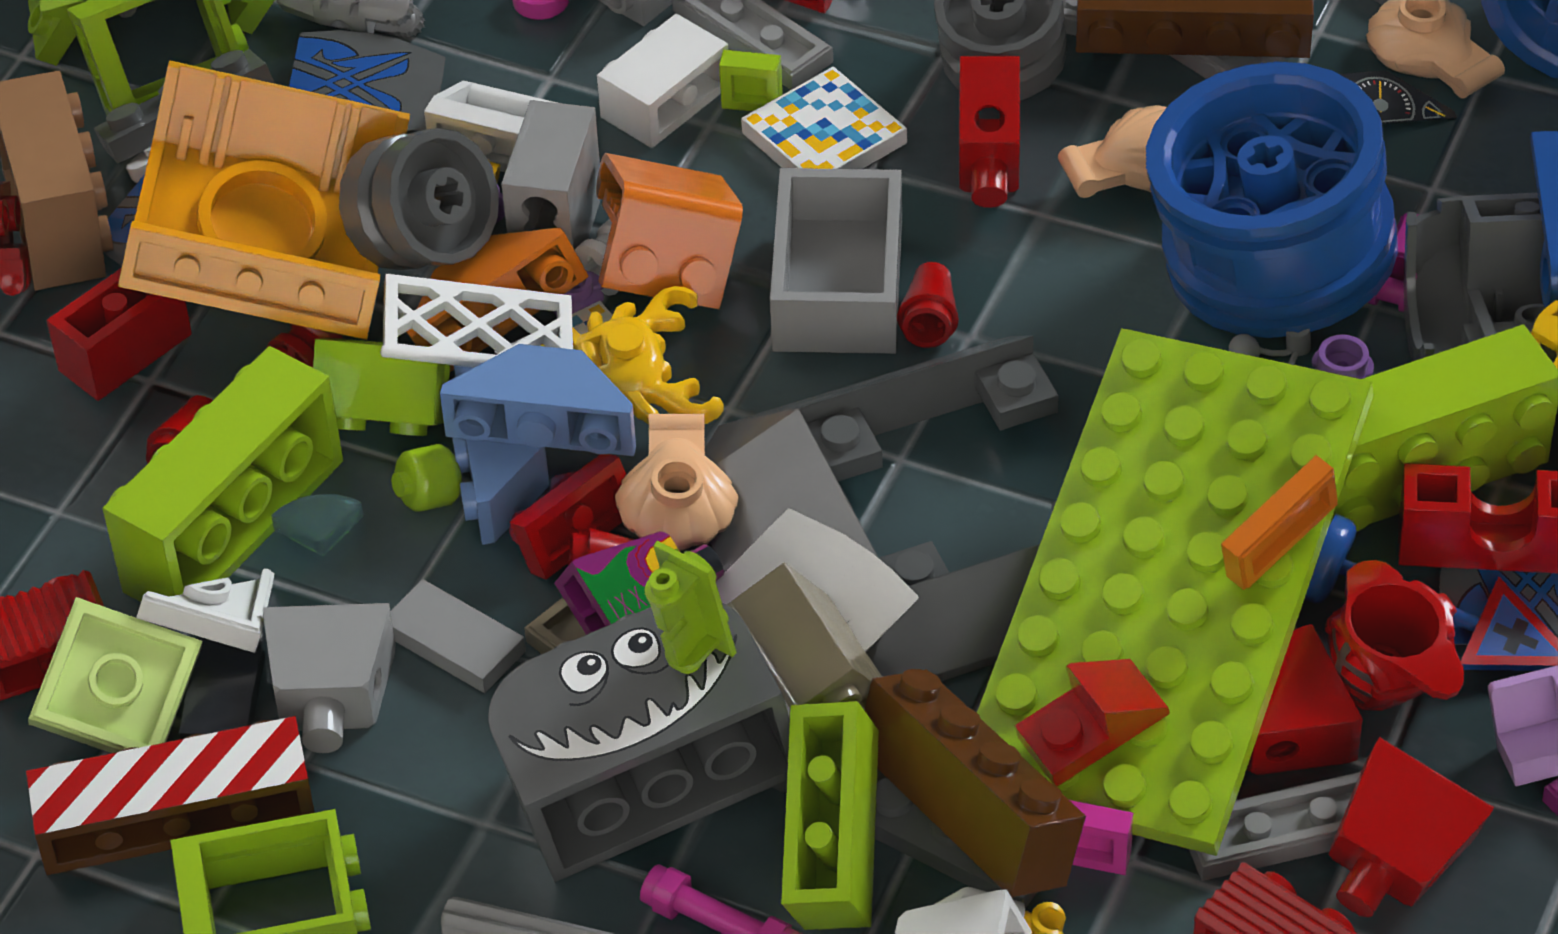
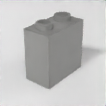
M530 100L502 181L507 233L561 228L574 250L583 241L588 240L601 199H597L596 195L600 158L595 107Z

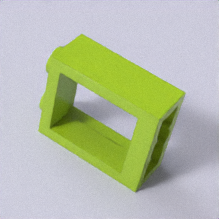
M88 0L67 9L106 116L122 105L128 103H137L139 105L159 95L158 91L164 85L165 77L131 90L105 19L153 0ZM196 0L216 57L194 66L211 69V63L217 57L230 51L241 50L244 52L249 49L240 26L237 23L231 25L224 5L230 3L231 0Z
M335 809L171 840L184 934H216L210 889L322 867H328L336 915L237 934H358V932L371 930L364 889L350 891L348 877L361 874L354 834L340 836Z

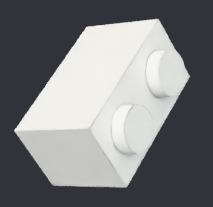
M677 13L674 14L658 28L649 31L640 42L618 59L609 62L597 74L601 118L650 148L655 147L721 94L719 64L723 50H728V43Z

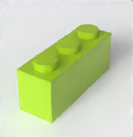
M858 701L791 705L781 904L804 930L871 927L879 730Z

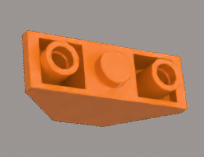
M551 228L491 235L489 241L474 257L455 264L439 266L433 271L430 279L565 294L587 279L589 275L562 229ZM422 296L417 309L432 300L428 296ZM463 300L459 302L478 318L497 309L496 306L489 303ZM524 309L531 316L540 311V309ZM445 310L426 320L446 337L465 327ZM508 318L492 327V329L499 335L504 336L517 327L518 324L511 318ZM413 329L407 331L414 345L432 346ZM477 336L459 346V348L463 351L479 353L489 345ZM450 365L451 372L454 370V365Z

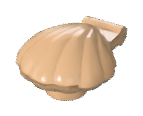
M1389 0L1369 19L1368 33L1366 34L1368 46L1377 59L1386 67L1399 73L1417 77L1439 78L1450 86L1460 98H1466L1505 73L1504 64L1499 57L1490 55L1470 40L1471 21L1467 19L1463 8L1455 3H1451L1449 0Z
M1154 105L1131 109L1110 127L1104 140L1078 147L1070 145L1059 152L1058 161L1079 197L1088 198L1098 191L1120 185H1127L1151 192L1146 170V145L1154 124L1167 107Z
M649 414V455L621 481L622 485L615 494L616 506L623 525L639 538L660 531L665 532L671 536L679 551H684L692 546L707 545L718 533L724 532L730 526L734 510L737 507L738 494L732 486L730 478L705 456L704 414Z

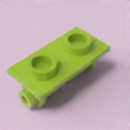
M657 540L653 546L660 567L650 575L645 585V595L650 603L657 628L664 631L660 637L668 665L681 673L690 674L696 672L701 667L702 663L715 648L733 657L737 652L728 625L729 617L723 608L715 581V571L698 554L691 551L681 553Z

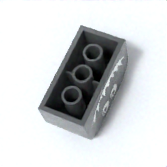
M722 603L729 617L728 625L737 653L731 657L715 648L696 672L684 674L668 665L660 637L664 631L657 628L652 609L649 607L638 613L623 616L615 623L576 640L563 642L553 650L524 662L511 671L497 687L489 706V727L523 814L554 882L787 780L790 719L782 692L746 623L728 605Z

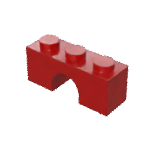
M1404 463L1399 511V565L1558 574V471L1537 470L1535 487L1526 499L1512 505L1496 506L1482 502L1471 492L1470 467Z

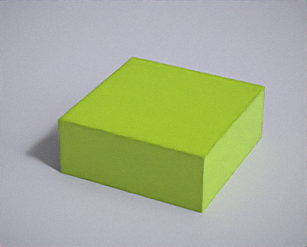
M723 50L719 64L722 109L755 111L783 95L781 55Z

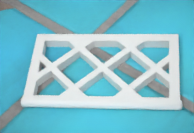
M394 274L385 275L383 346L380 351L381 356L384 358L474 368L518 344L536 346L544 344L546 347L573 349L571 295ZM398 293L428 296L432 301L413 311L398 299ZM463 300L489 303L496 306L497 309L478 318L459 302ZM524 309L557 311V319L544 326ZM445 310L465 327L446 337L426 320ZM511 318L529 332L530 335L512 345L494 331L492 327ZM413 329L432 346L397 344V337ZM478 336L498 353L493 355L463 351L459 346Z

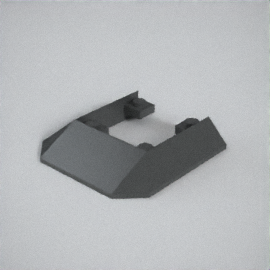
M1033 335L1000 338L719 425L705 448V456L730 478L732 486L738 494V503L730 526L724 532L718 533L707 544L719 556L724 573L790 508L843 533L869 550L889 566L918 595V600L866 652L881 676L900 674L908 669H927L938 676L941 681L995 664L1040 544L950 573L932 541L878 557L838 481L883 468L882 449L875 438L876 435L984 402L999 430L1058 413L1059 395L1033 353ZM1056 501L1052 502L1051 514L1054 509Z

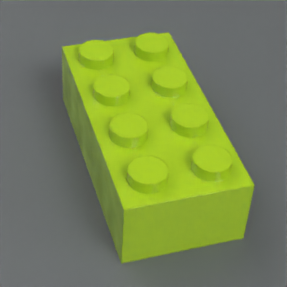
M1524 324L1363 378V380L1372 381L1374 396L1331 522L1334 516L1339 514L1350 519L1355 524L1356 531H1360L1371 523L1399 514L1404 463L1470 467L1472 492L1489 482L1515 473L1530 472L1539 465L1548 462L1558 407V369Z
M271 346L267 347L251 364L241 368L234 380L210 404L201 407L193 420L169 444L160 447L153 455L151 461L130 482L119 487L112 494L108 503L102 509L123 593L141 602L143 594H146L147 591L170 597L183 594L185 586L229 578L343 462V455L328 375Z

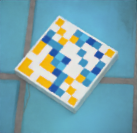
M834 66L741 118L742 133L782 168L863 169L907 144V128Z

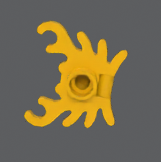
M679 286L665 288L652 298L644 312L637 317H633L636 314L635 304L625 302L616 307L611 319L604 323L600 312H591L587 321L588 332L582 335L572 327L573 349L582 350L630 400L633 404V414L645 423L649 424V414H659L650 404H655L670 414H704V424L719 418L724 411V404L719 397L713 396L710 401L704 404H696L689 401L693 396L699 395L700 386L696 378H689L677 383H666L671 379L672 371L669 363L664 361L663 358L666 350L665 340L656 332L684 330L685 321L679 312L667 309L675 304H682L690 309L697 307V294L694 291Z

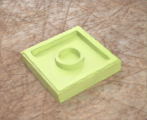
M76 597L28 718L29 725L110 753H116L130 747L140 748L165 743L201 651L202 641Z

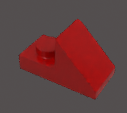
M1131 659L1068 664L1066 668L1072 689L1015 725L1018 739L1054 785H1061L1170 714L1168 706Z

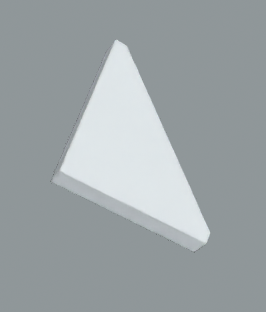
M263 569L260 579L232 584L228 577L185 586L183 594L170 597L147 591L146 594H143L136 618L255 653L264 624L263 609L268 606L275 573L269 569Z

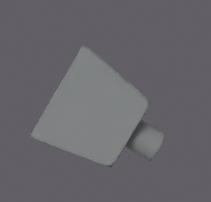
M389 603L264 607L263 619L279 719L296 716L298 730H303V745L316 753L334 752L342 745L343 729L369 728L375 724L396 650Z

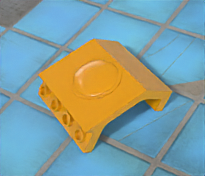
M169 60L135 219L131 222L118 287L367 340L380 283L379 267L360 255L346 235L339 211L340 181L349 159L365 143L386 136L406 134L410 114Z

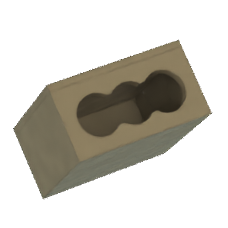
M784 562L727 604L746 623L789 708H791V705L858 701L861 707L865 709L872 678L882 676L868 654L861 647L828 594Z

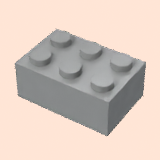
M780 168L770 292L772 351L896 354L902 236V170Z

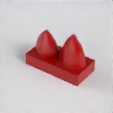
M600 454L578 471L552 477L550 492L527 509L515 512L512 515L511 521H509V533L512 540L519 545L531 574L546 580L568 564L572 533L587 534L588 527L610 532L622 523L615 500V494L622 485L621 481L626 476L620 457L612 454Z

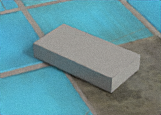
M424 579L390 611L395 642L484 694L526 652L524 636Z

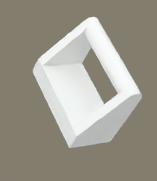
M463 80L433 96L424 111L426 130L440 128L460 132L476 143L487 159L501 164L500 171L506 172L530 100L553 101Z

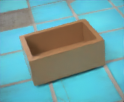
M60 70L0 81V159L5 181H10L11 195H18L20 201L22 221L19 234L21 242L27 244L31 279L35 291L106 277L103 252L113 250L112 235L107 216H98V211L108 207L102 174L100 171L89 172L90 168L96 167L89 131L81 133L77 131V128L84 127L80 99L77 92L66 93Z

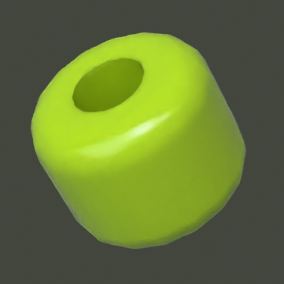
M435 444L403 452L396 461L391 482L394 493L401 498L404 504L415 512H421L453 504L460 496L462 474L452 451L444 445Z

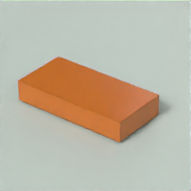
M1315 455L1221 543L1226 576L1242 590L1251 587L1338 505L1333 467Z

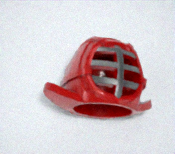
M1377 560L1363 561L1351 567L1346 574V602L1327 619L1325 631L1328 634L1330 658L1356 707L1362 710L1381 711L1405 703L1424 692L1433 698L1445 700L1456 696L1464 683V668L1454 643L1455 629L1453 616L1457 610L1445 593H1437L1418 580L1405 581L1403 576L1386 562Z

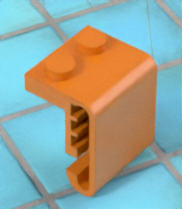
M604 153L597 176L596 195L597 199L603 200L602 207L612 224L598 279L601 287L654 297L665 288L673 286L686 287L697 294V306L720 310L743 214L742 203L721 175Z

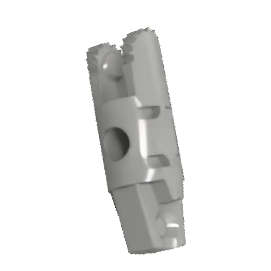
M277 0V4L285 12L320 25L372 34L378 32L394 36H408L409 38L412 35L416 36L419 32L421 33V29L425 28L423 25L425 21L422 17L423 14L416 5H413V0Z

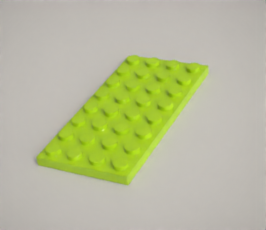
M1121 328L977 711L980 718L1005 742L1016 748L1031 766L1051 782L1018 739L1015 725L1072 689L1066 668L1068 664L1131 659L1168 706L1170 714L1057 786L1068 800L1132 812V835L1217 856L1335 508L1251 587L1242 590L1226 576L1221 543L1315 455L1334 468L1337 500L1339 499L1374 396L1372 381Z

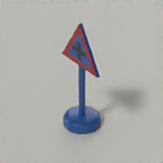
M1339 514L1334 516L1328 528L1304 600L1314 604L1326 601L1339 576L1343 575L1346 577L1347 571L1356 564L1347 560L1357 532L1355 524L1350 519ZM1498 577L1480 618L1456 607L1457 612L1453 616L1454 625L1473 633L1461 658L1464 670L1537 671L1558 665V638L1500 577Z

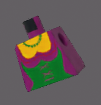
M660 531L582 556L572 561L555 581L554 584L586 635L615 623L623 616L638 613L651 607L645 595V585L650 575L660 567L653 545L658 540L679 551L669 534ZM704 544L691 551L701 556L710 564L716 574L715 581L724 575L722 562L710 546Z

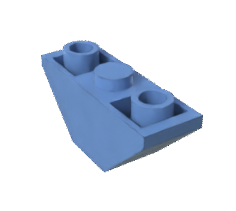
M518 344L442 385L440 398L446 437L464 438L471 441L483 440L521 444L537 448L550 447L588 451L596 454L634 456L636 438L633 404L582 350Z
M454 366L455 377L467 372L472 367ZM452 437L456 462L460 466L461 473L470 472L471 474L470 482L460 483L465 521L478 519L482 545L495 543L509 529V521H511L512 515L515 512L530 507L549 487L545 447L537 448L528 445L483 440L471 441Z

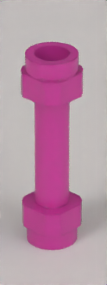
M660 864L654 866L646 876L641 887L640 901L651 906L652 911L671 920L678 913H681L722 934H802L792 929L791 924L779 918L770 916L765 923L692 888L691 876L673 867L666 868Z

